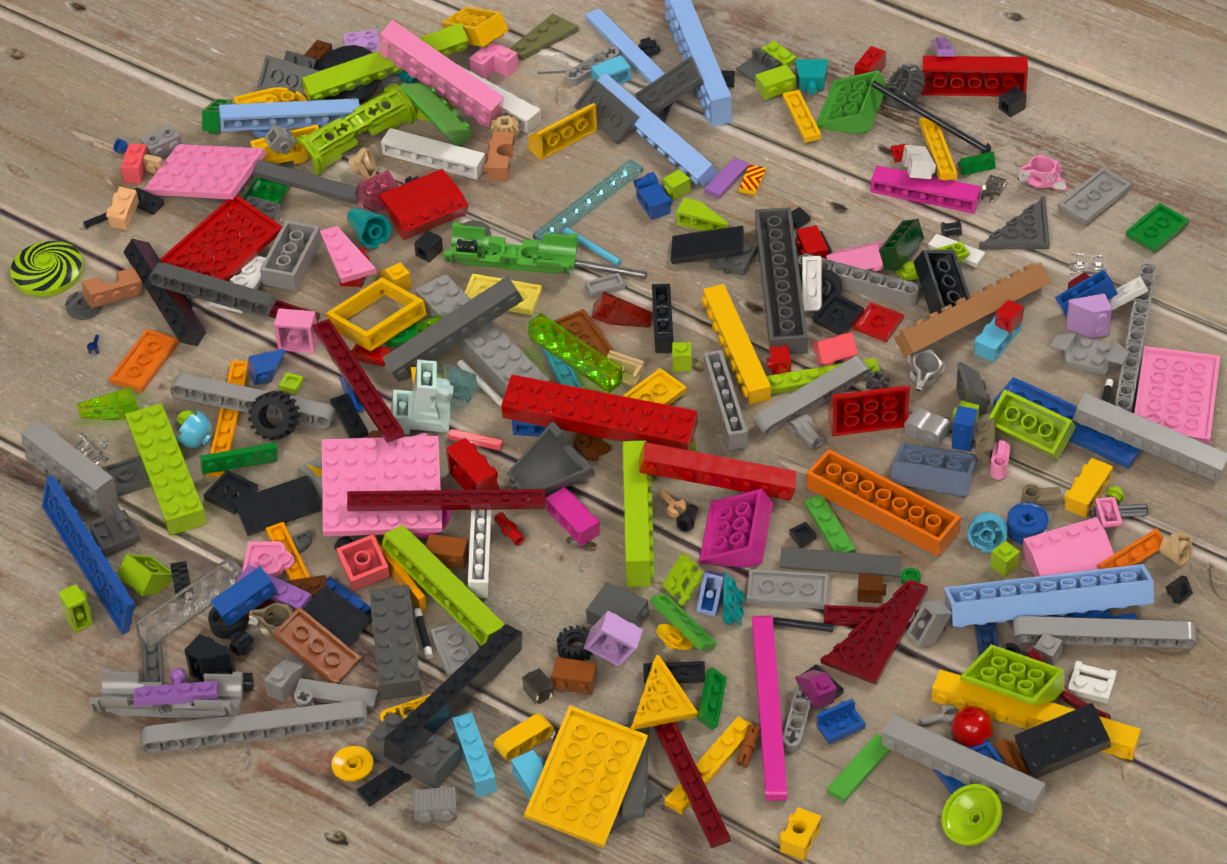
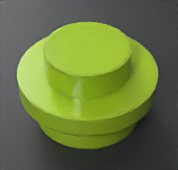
M190 410L183 411L177 417L178 423L182 426L191 414L195 416L196 414Z
M1117 486L1108 487L1106 490V497H1115L1117 504L1125 498L1123 490Z

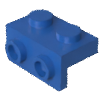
M850 699L818 713L816 727L827 743L831 744L865 729V722L855 709V701Z

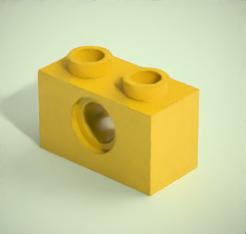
M797 807L795 813L790 814L786 830H782L779 835L780 852L805 860L821 829V815Z

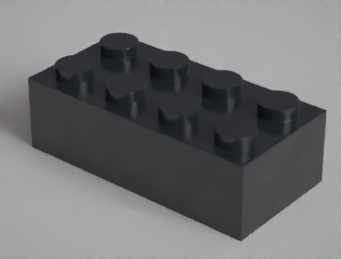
M1093 702L1014 735L1015 743L1031 777L1035 779L1111 747L1110 738Z

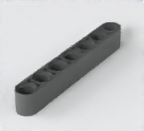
M157 263L149 276L150 282L157 287L261 317L268 316L276 302L272 294L166 263Z

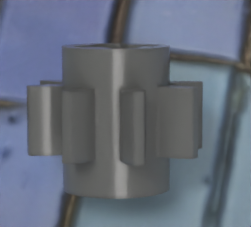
M873 371L871 376L867 375L866 389L888 388L889 376L885 377L883 372Z

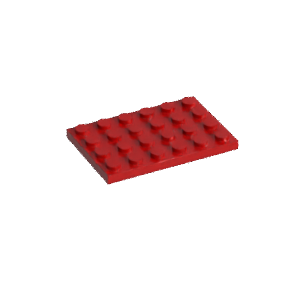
M236 195L233 200L227 199L161 257L160 260L162 263H172L176 267L229 281L276 239L283 227Z

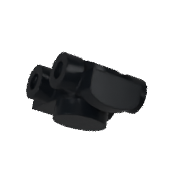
M650 37L640 40L641 44H638V47L647 56L659 54L660 47L656 46L655 40H651Z

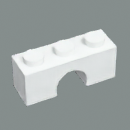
M904 145L902 163L904 167H908V175L912 178L931 179L932 174L935 173L936 164L926 147Z

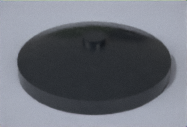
M342 46L326 54L318 63L316 70L322 71L372 54V52L361 46ZM376 79L367 85L356 86L350 91H341L338 95L327 96L323 100L358 99L359 104H362L374 95L380 86L381 80Z

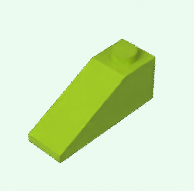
M684 197L676 211L677 225L700 231L728 228L726 220L700 201Z

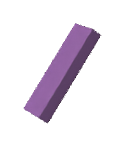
M734 157L704 188V192L720 199L747 171L749 164Z

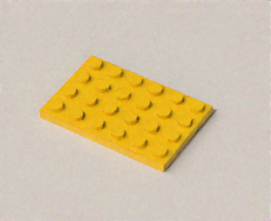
M569 705L524 813V818L604 848L648 735Z

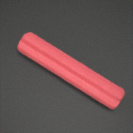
M450 429L448 433V439L458 442L466 437L475 446L499 451L503 447L502 439Z

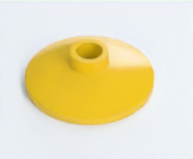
M660 624L656 628L658 636L665 642L668 648L685 651L693 648V643L684 637L677 627L670 624Z
M360 746L345 747L339 750L332 759L333 773L339 779L349 782L365 778L372 771L374 765L371 753Z

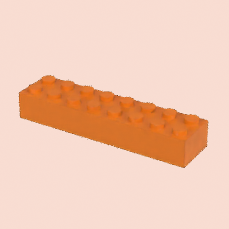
M830 449L807 472V489L818 495L822 494L824 498L937 557L941 555L960 532L961 516Z

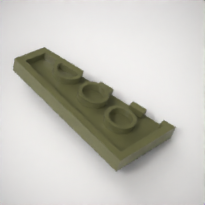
M552 13L509 49L517 52L518 59L523 61L540 52L541 48L552 46L554 41L558 39L562 41L567 38L568 34L579 32V26Z

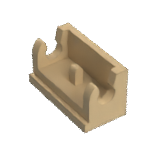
M612 350L609 351L602 364L605 367L602 371V377L631 387L638 385L645 374L644 361Z

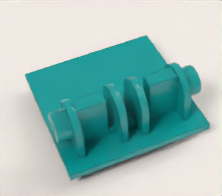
M725 571L723 621L726 625H731L737 621L739 626H742L744 593L737 587L735 579L731 578L728 572Z

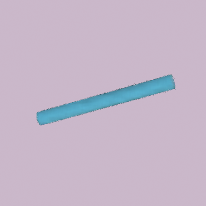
M566 227L563 231V233L568 236L569 233L578 234L573 230L569 229L568 227ZM578 234V242L616 266L621 264L622 260Z

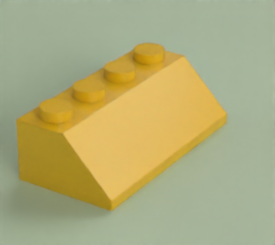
M596 104L587 105L529 135L528 149L538 159L543 160L596 132Z

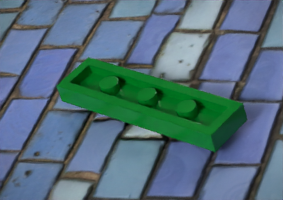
M276 442L201 455L200 470L203 475L276 462L278 447Z

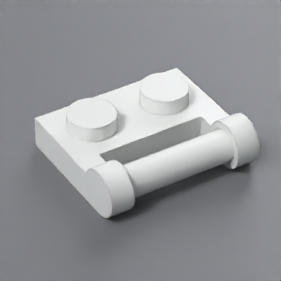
M1077 660L1068 689L1076 696L1108 704L1117 670L1111 669L1109 671L1085 665L1082 661ZM1083 672L1107 678L1108 681H1103L1088 676L1080 675V673Z

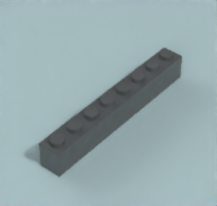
M506 276L382 358L399 382L411 374V367L417 366V360L431 361L460 341L486 326L497 317H500L509 309L517 306L523 301V298L510 278Z

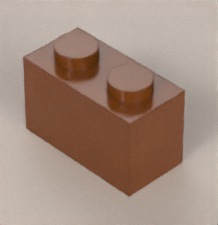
M429 534L426 548L448 568H465L469 554L468 539Z
M557 657L551 676L552 689L593 695L598 676L597 663Z

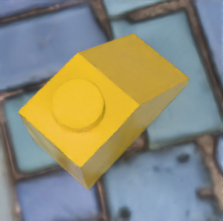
M401 262L377 272L380 278L383 277L406 291L412 288L410 272Z

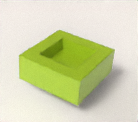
M287 372L279 383V390L296 395L304 383V377Z

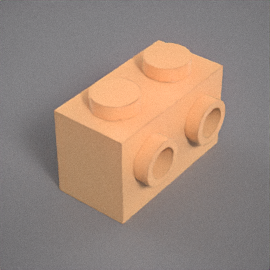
M119 186L117 193L115 192L113 195L112 206L107 209L106 217L109 220L110 227L127 231L139 200L136 190Z

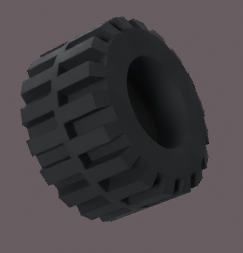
M270 391L258 396L255 399L256 401L251 403L250 406L252 408L248 411L251 417L248 418V421H252L253 425L250 427L257 430L255 432L256 435L261 434L263 439L278 440L295 431V426L299 425L300 421L297 419L301 417V413H297V410L300 409L299 405L295 406L296 400L294 398L290 399V394H284V391ZM269 405H275L282 413V422L279 426L271 424L267 419L266 412Z

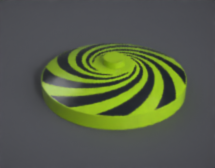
M43 241L26 247L16 255L10 267L11 278L16 288L25 294L37 297L53 296L67 291L79 281L84 270L80 252L74 246L61 241Z

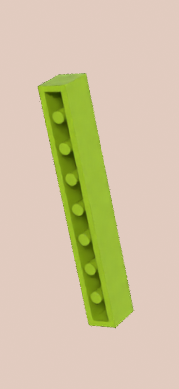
M404 525L384 534L381 547L481 646L505 625L489 607L477 598Z

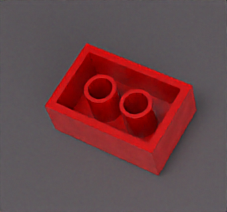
M465 437L446 447L449 474L463 490H500L497 482V470L488 464L486 457L478 452L474 443H470Z

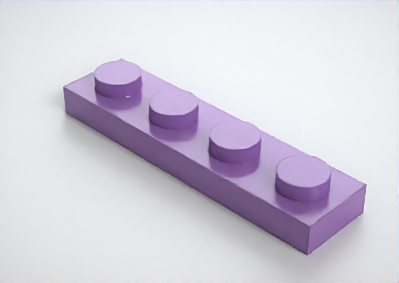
M936 37V40H931V47L937 56L955 57V49L950 41L946 40V37Z
M248 564L245 570L238 577L237 581L244 578L246 575L254 571L256 568ZM266 573L278 591L270 599L280 604H288L293 610H296L298 607L303 609L312 599L310 593Z

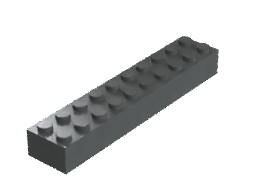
M791 207L755 209V231L769 347L788 345L790 354L808 353V335Z

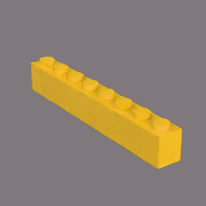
M721 284L704 288L703 297H701L702 307H706L707 318L712 320L713 331L718 334L719 345L724 347L725 358H729L730 369L732 372H735L737 384L741 385L743 398H747L749 405L771 400L770 383L725 285Z

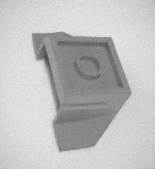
M1078 333L1056 335L1050 345V348L1065 351L1064 361L1068 367L1105 375L1112 363L1123 365L1129 355L1127 350L1119 343L1111 344L1082 336L1078 337Z

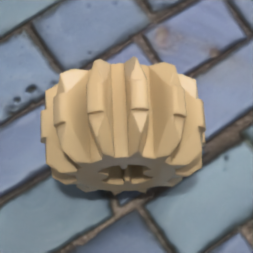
M502 114L501 117L496 116L495 120H492L490 131L491 134H493V131L514 132L515 140V137L519 136L520 124L516 117H511L510 114L507 116Z

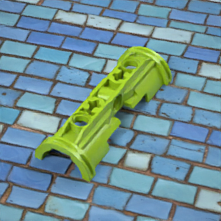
M391 84L385 87L384 93L353 109L354 113L346 116L344 119L337 118L306 136L299 135L294 138L296 141L294 145L300 144L304 146L312 157L314 173L317 176L323 174L325 168L341 160L342 153L358 145L355 137L368 130L371 136H374L385 129L388 132L390 128L396 129L407 122L410 125L416 121L414 105L399 85ZM387 102L391 108L384 109L381 103ZM369 111H370L371 113H373V112L376 111V113H375L374 116H373L372 114L369 115ZM332 134L334 140L328 141L324 135Z

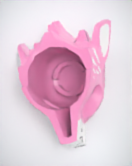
M1044 155L1034 156L1029 164L1020 168L1017 177L1020 182L1027 181L1032 187L1037 189L1053 188L1068 190L1066 181L1060 176L1063 172L1062 166L1056 160Z

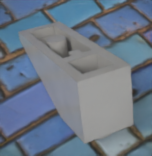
M295 654L291 655L276 665L264 680L267 696L285 703L297 687L299 678L303 679L311 667Z

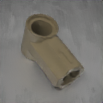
M1034 484L1024 486L1021 503H1034L1036 505L1061 504L1062 500L1060 487L1039 488Z

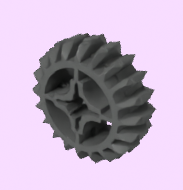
M903 64L897 68L896 72H893L892 77L887 82V88L911 102H917V98L920 96L925 85L924 72L916 65ZM884 95L888 104L893 108L900 110L908 109L899 102Z

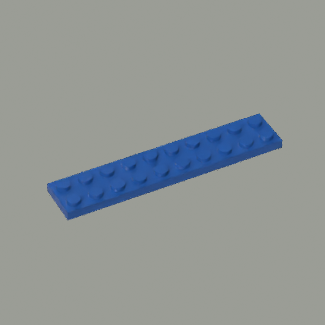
M54 476L46 477L41 507L121 635L129 632L130 625L132 624L133 610H135L133 598H130L126 587L122 585L117 573L111 568L109 560L103 555L101 547L96 544L93 535L87 530L85 522L80 519L76 508L72 506L69 497L63 492L61 484L56 481Z

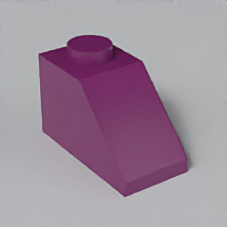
M811 670L795 677V680L816 710L834 703L837 687L827 673Z

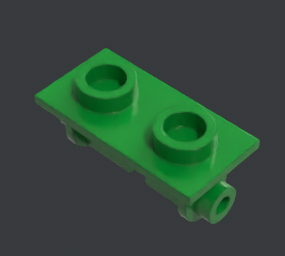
M994 151L961 158L957 165L958 168H961L962 176L995 169Z

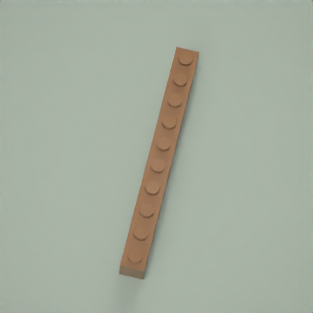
M1031 263L1023 267V272L1017 270L1009 274L1011 278L1007 279L1005 276L997 280L996 286H993L991 283L982 288L984 292L980 293L978 290L969 295L970 299L966 300L964 297L955 302L956 306L952 307L950 304L942 308L941 314H938L936 311L927 316V321H924L922 318L913 323V328L910 329L908 325L899 330L900 334L895 336L894 339L903 357L998 310L1008 299L1014 302L1051 283L1042 263L1035 266Z

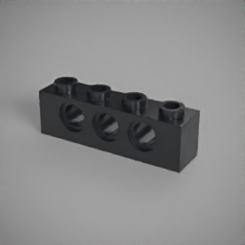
M670 283L652 284L655 353L672 352V342H674Z

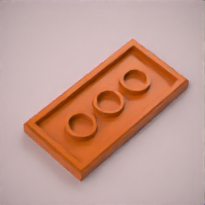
M146 329L109 377L110 383L143 393L178 346L179 340L175 337Z

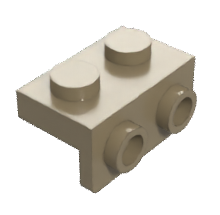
M993 418L976 423L975 453L977 458L985 466L991 464L992 452L995 448V420Z

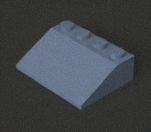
M902 442L893 461L891 481L902 487L910 486L920 491L928 489L934 490L938 494L946 492L952 493L956 497L968 496L978 458L976 454Z

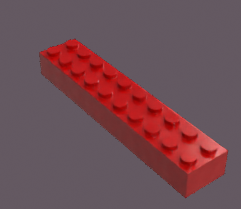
M511 374L501 404L502 416L505 419L548 427L554 421L560 430L620 442L646 441V443L689 451L698 424L696 410Z

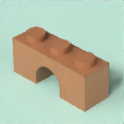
M493 131L492 138H489L488 148L490 150L486 151L487 162L484 163V173H487V180L509 181L511 170L510 157H513L515 147L514 132Z
M130 268L116 272V283L113 284L104 283L100 277L82 281V295L90 308L142 295V280L135 269Z

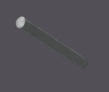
M582 260L575 261V267L614 274L620 273V275L643 279L647 277V272Z

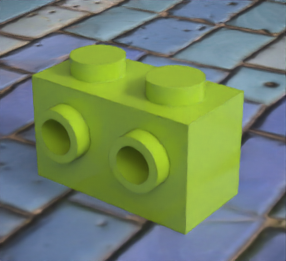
M783 65L756 74L755 88L763 99L767 100L796 90V76L787 65Z
M77 584L58 592L64 617L74 633L93 625L90 615L92 611L87 603L88 597L84 590H80Z

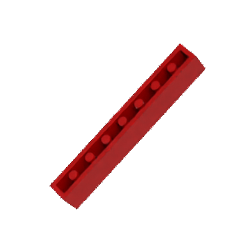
M644 442L640 453V473L742 492L763 489L768 497L790 501L796 490L795 470Z

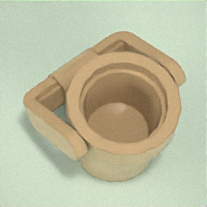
M361 148L358 154L349 158V165L355 175L360 173L364 180L373 179L378 168L373 154L368 148Z
M1177 531L1163 539L1159 552L1172 560L1173 563L1183 566L1193 555L1192 537L1186 532Z

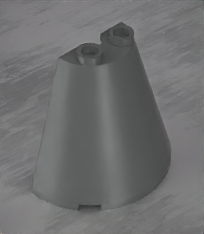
M554 421L550 423L506 473L510 478L508 484L512 489H545V494L595 476L591 465L583 456L580 457Z

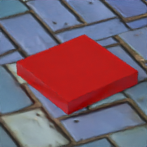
M870 302L864 314L854 324L853 330L887 343L903 321L904 315Z

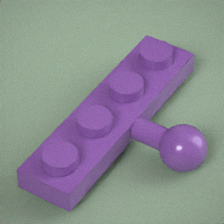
M175 668L170 673V680L173 682V685L164 684L161 686L135 688L133 701L134 707L188 703L194 702V700H217L218 682L183 683L186 680L185 671L181 668Z

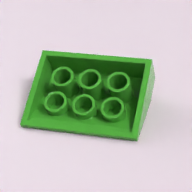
M879 70L834 80L817 120L818 128L852 134L870 131L884 96L882 92L871 87V84L875 80L887 87Z
M424 83L402 84L400 86L418 109L453 145L461 147L473 136L470 132L471 127L465 120L461 122L458 119L460 115L454 109L451 111L448 109L449 104L443 98L439 99L436 96L438 93L432 86L428 88Z

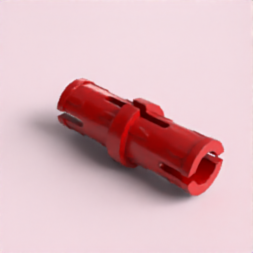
M499 512L494 516V521L502 529V533L508 536L516 546L524 542V535L520 533L517 525L510 521L503 512Z

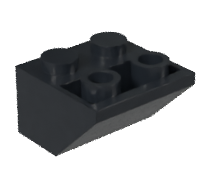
M199 634L184 649L190 675L204 682V674H214L220 670L228 671L230 674L236 672L231 649L216 643L211 637Z

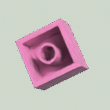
M278 309L274 323L278 350L315 353L318 343V337L312 327L313 324L317 323L315 311Z

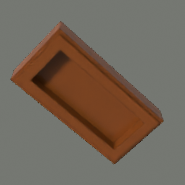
M1002 738L995 743L1006 765L1030 776V772L1015 743Z

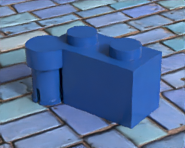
M654 172L633 180L636 188V198L651 220L671 214L670 206H672V200L669 195L665 194L663 186L659 185Z

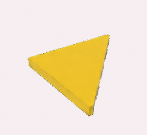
M656 655L653 660L631 725L632 730L696 718L698 714L659 655Z

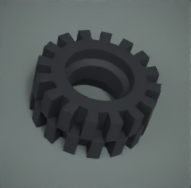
M187 562L171 563L170 567L176 598L193 596Z
M576 625V629H573V626H569V630L564 628L563 633L560 631L559 637H557L559 657L585 661V658L589 660L590 655H593V653L584 648L589 630L586 631L585 627L580 629V626ZM572 642H580L583 644L582 646L577 648H572L568 646V644Z

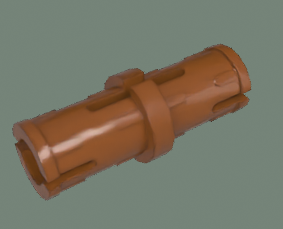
M753 724L747 726L744 740L740 742L741 749L735 762L740 766L742 759H744L742 766L744 768L749 766L752 752L756 749L755 743L761 730L760 727L756 726L754 733H752Z

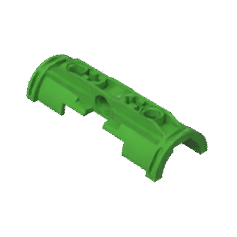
M453 222L450 251L445 250L443 256L445 262H461L471 266L552 274L559 272L572 274L577 256L578 234L569 233L568 236L544 233V241L523 239L522 245L505 244V237L485 236V227L464 226L459 222ZM458 238L464 241L477 240V253L457 252L456 243Z

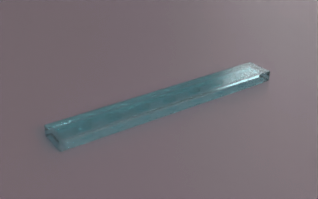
M629 159L532 234L533 239L544 241V233L563 234L566 227H572L642 173L643 166Z

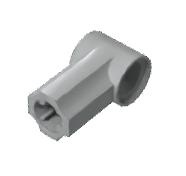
M804 414L788 423L791 433L795 437L799 436L810 449L816 450L824 443V437L814 427L813 421L808 414Z

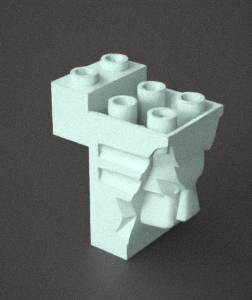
M417 360L413 390H393L391 412L402 427L404 434H410V429L447 433L449 431L450 400L453 396V386L450 385L449 380L436 376L437 361Z

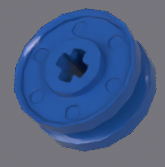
M1024 502L1013 506L1007 514L1006 524L1009 538L1023 545L1024 538L1047 532L1049 516L1046 510L1034 503Z

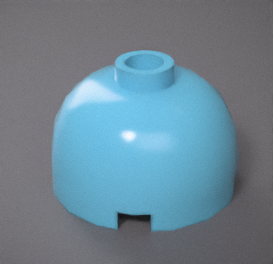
M199 410L196 411V416L191 414L179 429L181 432L180 437L177 435L175 437L177 442L186 448L195 449L202 444L206 446L212 438L210 436L212 424L209 418Z
M983 512L978 514L970 522L967 532L968 540L974 548L982 549L981 552L991 553L992 550L1007 540V524L1003 518L995 513Z

